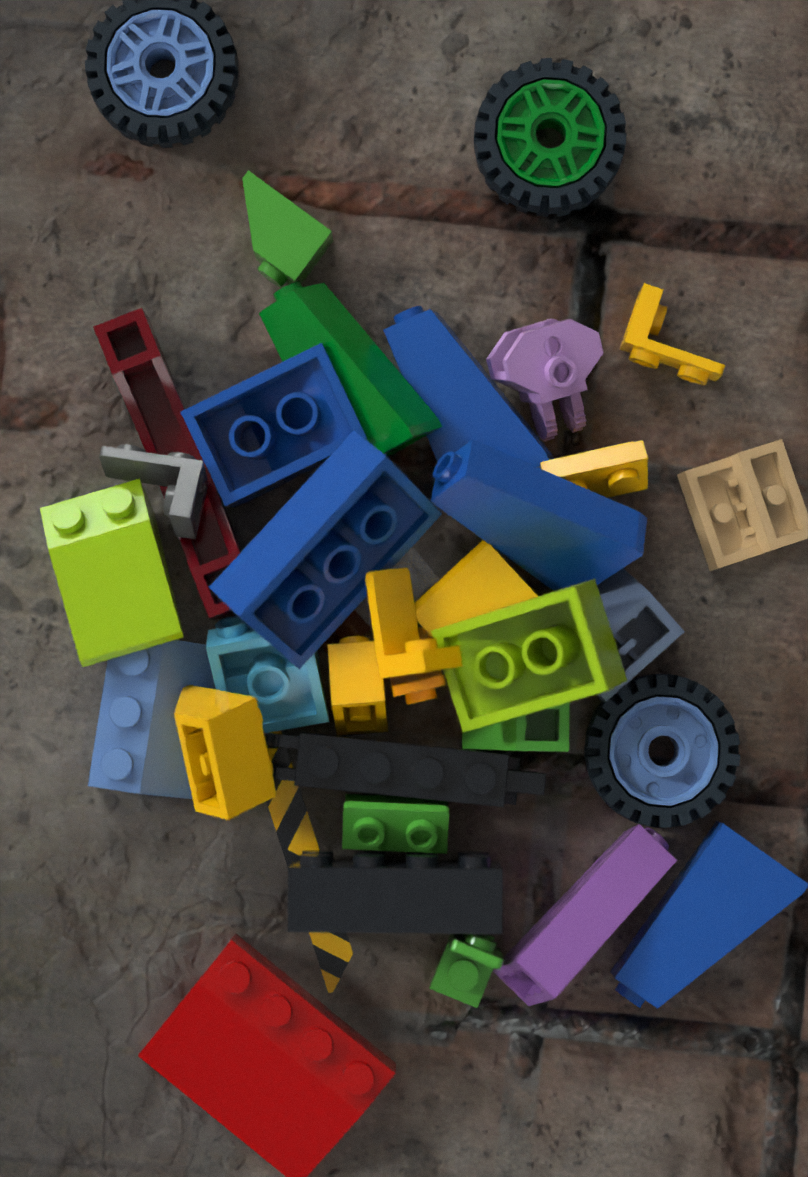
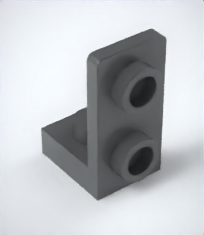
M122 444L117 448L101 447L99 459L106 477L126 481L140 478L142 483L168 487L164 499V515L170 517L175 536L196 539L209 485L202 460H197L192 455L183 452H171L168 455L148 453L140 447L129 444Z

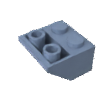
M624 568L597 585L627 677V681L608 691L595 694L600 701L605 702L685 632L655 597Z

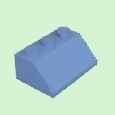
M173 640L107 661L88 786L144 795L193 799L174 711L182 688L188 685L215 689L205 644Z

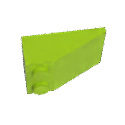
M140 478L40 508L48 551L82 667L184 637L155 513Z
M595 579L431 631L432 637L437 639L438 648L460 645L462 667L443 669L463 732L602 693L627 681Z

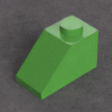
M248 170L242 180L253 251L256 260L261 263L257 270L280 288L286 282L291 284L301 281L303 283L332 244V231Z

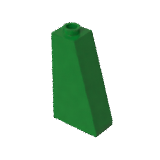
M297 281L284 286L273 294L276 301L259 312L282 362L320 343L324 345L368 438L366 440L388 458L442 427L434 412L325 283L303 287L301 281Z

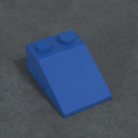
M322 343L181 411L224 505L231 508L247 503L324 463L353 430L364 439H368Z

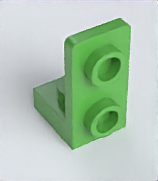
M450 933L429 989L478 1008L493 968L500 970L504 961L500 948L496 947L495 937L491 934Z

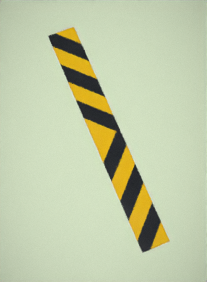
M280 730V731L269 732V733L282 734L281 730ZM287 747L282 749L267 748L268 756L273 764L293 768ZM273 779L277 796L266 802L287 867H289L293 860H300L302 851L320 849L300 787L294 786L295 781ZM309 932L328 993L334 992L354 955L347 933Z

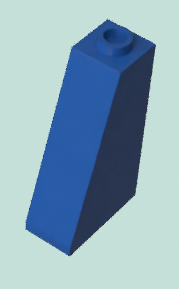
M422 306L412 307L393 317L395 325L383 329L402 376L434 412L442 425L441 428L427 435L437 462L447 452L453 451L455 453L472 439L540 469V462L554 459L550 450L439 313L432 309L424 311Z
M472 439L455 453L453 451L447 452L441 457L434 468L433 477L435 482L430 502L553 591L595 579L598 585L643 555L647 517L641 512Z
M716 820L611 969V974L619 981L615 990L639 1008H641L646 1000L658 1009L802 895L807 889L808 883L724 823Z

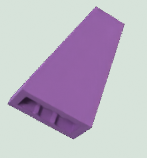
M640 824L624 831L503 957L504 961L500 970L493 968V972L528 1006L555 999L677 861L667 851L669 845L666 840L655 830L648 827L644 829Z

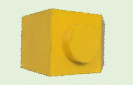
M349 636L339 640V644H328L331 704L337 736L388 732L384 678L379 676L375 642L370 641L365 636Z

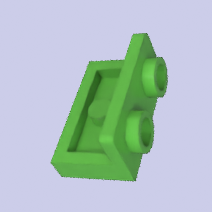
M346 794L343 808L342 849L447 854L448 801L400 796Z

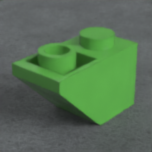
M570 702L470 731H462V749L569 752Z

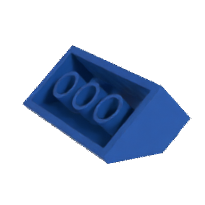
M353 430L209 588L245 623L300 669L368 595L365 580L366 573L392 569L442 513L385 454Z

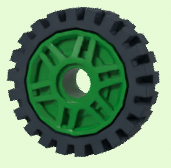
M541 58L540 62L536 64L528 61L520 64L517 70L512 71L510 69L503 74L497 84L494 83L487 92L475 122L474 151L479 171L483 174L485 183L491 191L495 190L499 195V199L507 205L511 203L520 212L526 214L528 211L535 212L540 217H548L549 214H557V216L568 215L572 210L577 209L579 211L587 207L591 201L600 197L613 181L621 165L626 146L624 112L621 113L620 101L616 94H611L608 90L609 84L602 77L599 79L595 78L592 75L593 70L584 65L581 69L573 66V61L562 59L561 63L552 62V58ZM552 128L562 135L563 143L556 148H546L537 141L536 134L542 129Z

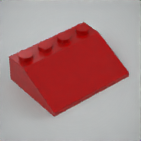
M238 934L232 937L138 1054V1057L286 1177H307L364 1114L396 1073V1063Z

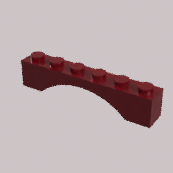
M142 307L94 326V331L112 376L122 395L145 451L161 455H168L171 452H183L192 455L197 460L203 461L181 414V411L185 410L184 404L150 319ZM204 463L209 485L196 539L179 537L207 614L210 619L216 620L234 612L209 587L242 552V549L219 492ZM160 486V489L165 499V494L168 487Z

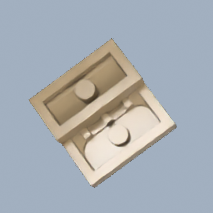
M782 439L677 474L710 571L808 539V513Z

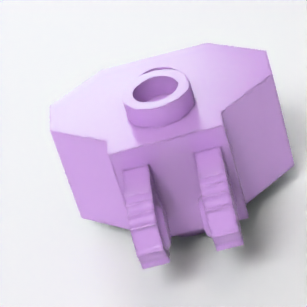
M547 319L504 332L486 358L490 377L492 380L518 391L521 402L529 403L538 436L544 441H548L558 435L556 417L552 401L559 399L564 423H566L567 428L572 433L583 430V427L586 426V415L584 414L580 392L588 390L586 378L604 353L599 332L572 319L562 321Z

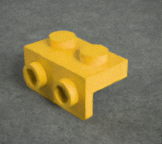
M643 440L540 462L542 470L607 498L648 489V456Z

